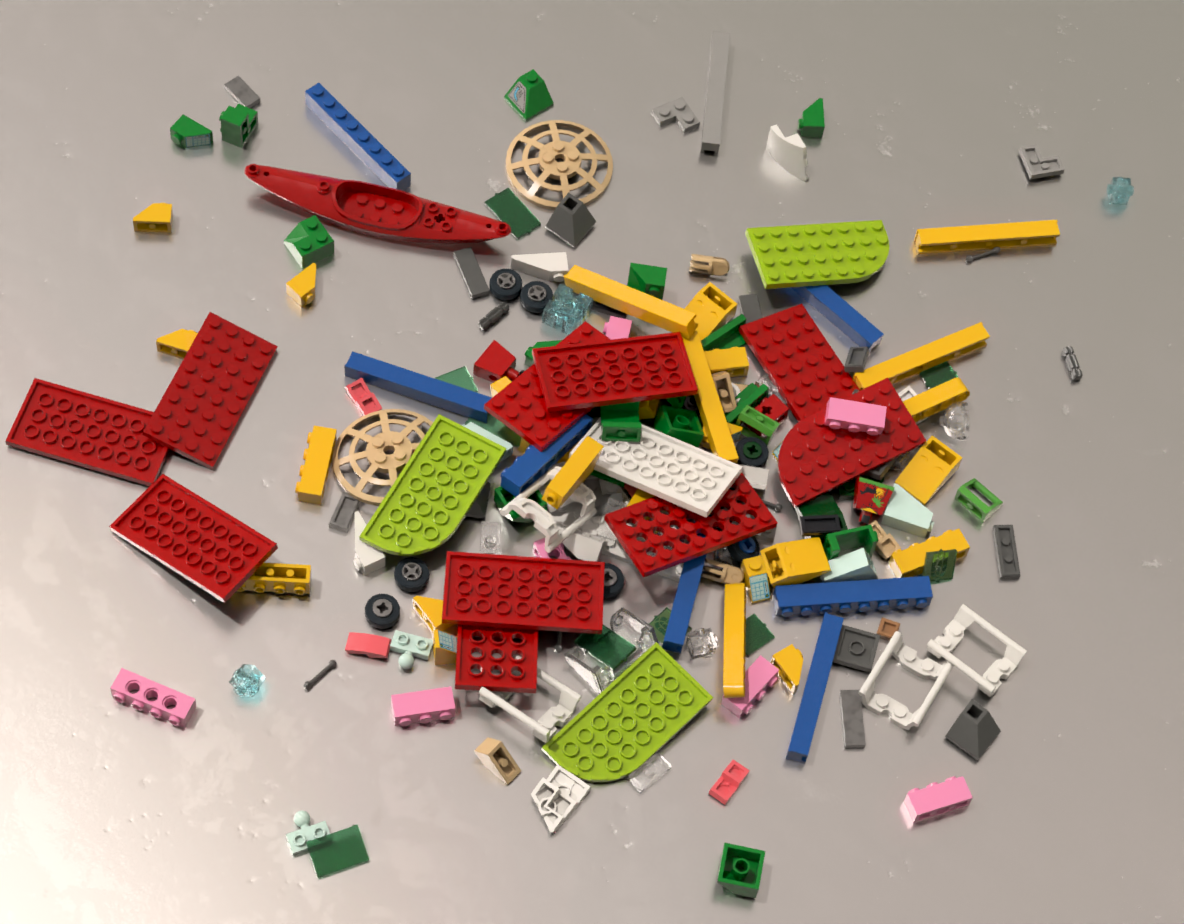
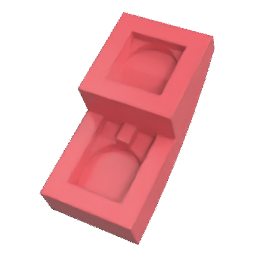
M363 378L345 387L348 395L363 415L382 409L373 392H370Z
M349 632L345 651L348 654H366L369 658H387L392 640L373 634Z
M732 760L708 794L726 805L750 770Z

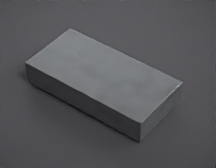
M239 75L224 84V88L239 104L251 108L261 102L260 97Z
M343 492L329 522V528L347 533L361 501Z

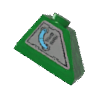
M534 69L520 76L504 96V99L525 122L554 105L544 80Z

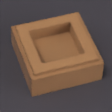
M882 617L877 634L880 635L881 639L890 641L895 631L899 630L900 623Z

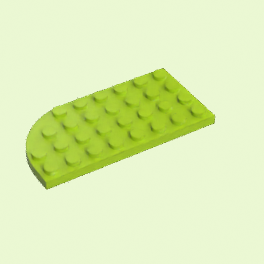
M882 220L747 228L745 232L765 289L861 282L869 279L871 275L882 269L889 253V239Z
M438 414L362 531L359 540L380 551L400 556L423 554L441 546L460 526L506 453V448Z
M656 642L553 736L541 750L556 765L558 764L579 779L590 782L619 780L629 776L643 766L713 700V697Z

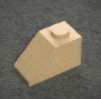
M721 371L711 374L724 413L733 411L737 404L729 373Z
M487 737L474 750L483 765L507 785L521 772V769L500 740Z

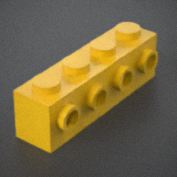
M263 563L237 591L250 590L258 593L269 591L277 594L285 592L297 595L310 594L311 565Z

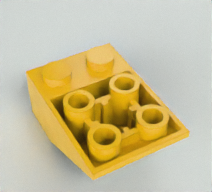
M711 282L704 286L685 307L686 310L696 314L694 323H697L698 327L695 331L698 332L700 341L728 323L735 316L737 303Z
M932 435L915 454L894 483L901 486L916 500L925 505L958 470L962 457Z
M820 537L777 543L760 550L770 583L774 589L775 586L797 585L831 571Z

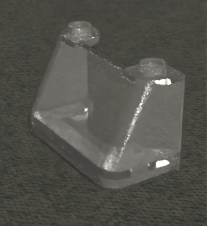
M623 607L611 616V631L584 652L582 648L575 646L564 654L567 663L598 694L604 691L656 642L659 644L654 627Z

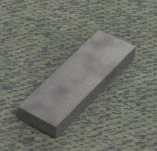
M840 690L839 693L845 748H865L866 745L861 696L858 694L860 690Z

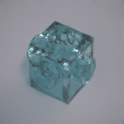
M1113 177L1111 183L1107 185L1109 204L1127 205L1130 196H1133L1134 193L1131 178Z
M242 664L233 673L229 683L237 695L252 697L259 691L266 678L254 665Z

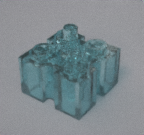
M560 283L553 294V301L549 300L543 310L542 323L552 328H556L558 325L562 327L563 333L569 335L582 324V321H586L592 311L593 298L579 293L577 296L573 294L572 288Z

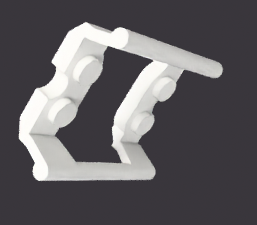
M558 466L550 472H546L500 510L502 516H506L514 510L524 519L531 518L535 523L534 527L546 536L544 548L548 553L597 513L595 509L596 497L593 491L582 483L569 497L571 500L580 502L583 505L580 517L559 534V528L553 516L535 501L527 499L546 482L556 476L562 468Z
M964 604L960 607L954 619L944 629L943 634L945 637L937 636L935 640L931 639L926 649L938 659L941 657L945 658L978 683L977 688L989 697L1001 686L1002 682L1000 679L1006 680L1027 653V650ZM973 622H976L1007 645L1004 657L996 660L983 676L951 654L961 642L966 628Z
M895 631L858 694L862 696V704L867 709L879 716L882 713H886L891 718L890 722L903 729L910 730L911 727H918L954 665L949 661L941 665L928 657L924 660L919 659L916 654L917 651L903 644L902 634ZM890 655L894 656L900 666L923 679L930 678L936 680L921 707L913 714L909 712L905 705L885 694H876L874 692L875 680Z
M518 654L512 656L514 659L517 660L522 658ZM537 667V677L561 692L559 704L549 708L537 722L506 702L514 692L489 691L485 687L480 689L479 700L491 708L499 706L531 727L533 729L532 735L545 743L556 734L557 728L555 726L562 727L568 721L582 697ZM513 671L511 674L520 676L521 672Z

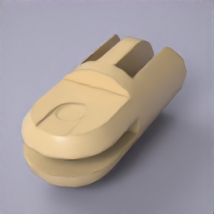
M691 254L692 260L690 261L689 272L724 276L730 269L729 262L724 258Z
M705 558L706 563L723 567V569L704 565L703 570L721 576L717 577L702 573L701 577L725 584L743 582L744 573L740 568Z

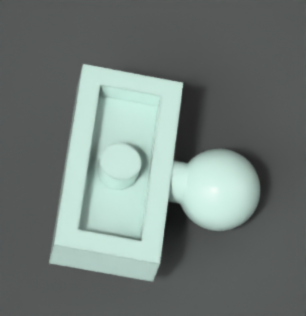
M395 630L390 644V651L402 653L398 659L399 666L403 669H410L414 665L413 657L429 659L433 640Z
M303 810L298 811L294 816L295 824L301 827V829L286 834L292 855L332 842L326 821L309 826L310 815Z

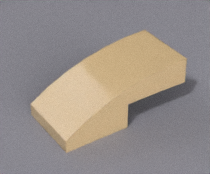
M876 520L870 523L873 531H876L878 535V542L875 546L877 553L883 558L888 559L894 551L901 549L890 533L886 534Z

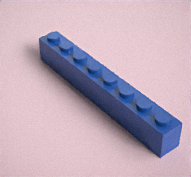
M320 83L305 91V104L389 188L404 191L411 186V173Z
M929 576L775 586L773 592L776 616L782 615L783 617L795 614L804 616L811 615L812 613L825 614V612L828 614L831 612L848 613L855 610L865 612L870 609H905L914 606L924 608L930 605L933 598Z

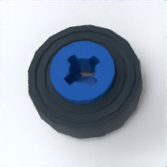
M754 536L727 546L731 557L740 564L743 559L758 556L760 551L759 543Z

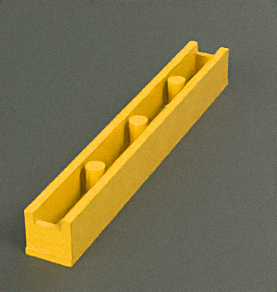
M1057 220L917 229L914 242L916 243L918 254L987 250L994 249L997 246L1002 249L1056 245V238L1060 236Z
M574 265L563 276L567 290L672 333L680 332L684 338L689 339L698 327V324L694 323L695 313L577 265Z
M980 322L867 368L864 372H857L852 380L860 391L885 378H888L893 385L986 347L987 343L985 340L989 339L990 335L984 328L983 323Z
M694 331L689 339L684 337L682 339L698 388V393L694 395L711 451L712 454L737 464L738 454L698 332Z

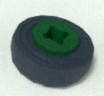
M744 438L735 447L739 458L738 464L761 468L768 460L769 451L767 445L758 438Z

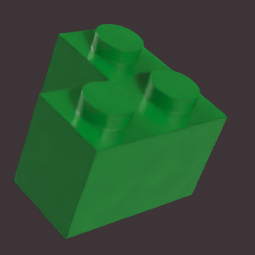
M238 104L236 108L228 106L219 118V121H221L220 132L222 133V140L242 148L258 123V111Z

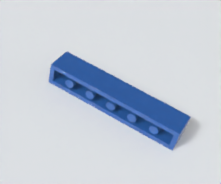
M585 414L542 452L533 445H530L522 456H518L509 468L503 470L500 486L517 497L542 477L585 436L592 426L593 418Z

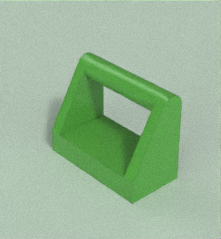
M746 405L741 411L736 425L743 427L741 434L746 437L758 438L768 447L780 423ZM745 422L767 435V438L764 439L742 426V423Z
M975 478L963 484L957 490L954 498L982 523L1003 504L998 497ZM974 487L991 501L993 505L988 507L969 489Z

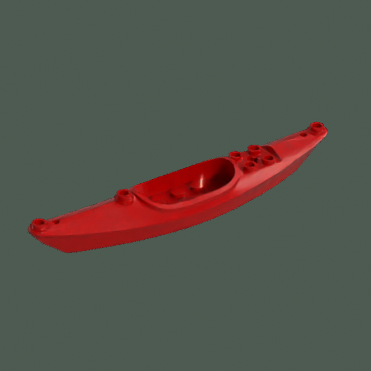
M250 164L244 170L246 177L299 209L337 226L374 237L404 242L458 244L480 243L504 238L511 232V227L505 222L389 187L257 164Z

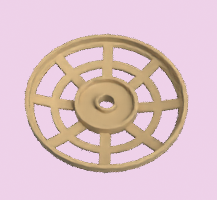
M549 120L529 126L514 138L506 155V173L515 191L526 201L549 210H555L560 202L549 201L535 196L540 187L550 191L562 192L564 198L569 191L576 190L589 183L596 190L588 196L579 199L587 206L596 201L605 192L612 178L613 160L606 143L591 129L571 121ZM549 126L550 128L549 131L542 132L532 139L524 136L532 130ZM557 126L573 127L583 132L577 134L568 130H558ZM559 134L574 137V139L570 143L560 141ZM590 135L596 139L605 150L606 155L596 154L593 146L585 138ZM545 136H552L553 141L546 145L538 142L539 139ZM520 141L527 144L523 151L522 161L511 164L512 152L516 143ZM582 142L590 153H580L576 146ZM531 147L540 150L537 158L528 159ZM562 158L564 162H557L555 159ZM581 160H592V166L588 173L580 168ZM597 161L608 162L607 174L601 184L593 178L597 169ZM538 164L542 174L536 177L529 166ZM524 168L527 176L534 182L529 191L518 182L513 170ZM576 174L583 178L577 183L568 185V179ZM548 177L560 180L561 186L552 185L545 181Z
M385 409L371 412L352 422L339 436L332 455L335 477L340 486L353 498L366 504L379 506L385 497L365 494L362 492L367 483L392 487L397 479V472L403 470L413 455V450H416L420 444L411 443L407 436L414 431L422 440L425 434L418 426L425 422L431 427L433 422L416 412L402 409ZM387 415H405L416 419L409 423L398 419H388ZM380 416V421L366 426L361 431L354 429L359 424ZM389 424L406 426V428L400 433L390 431ZM375 427H382V433L374 437L366 434V432ZM346 435L355 437L350 445L349 455L338 459L339 447ZM359 440L368 443L366 451L355 453ZM387 450H393V451H394L393 454H390V455L385 454V452H386ZM367 458L370 467L366 472H363L356 461ZM350 463L354 472L361 478L355 488L344 478L340 471V466ZM376 471L389 473L390 480L377 479L372 476Z

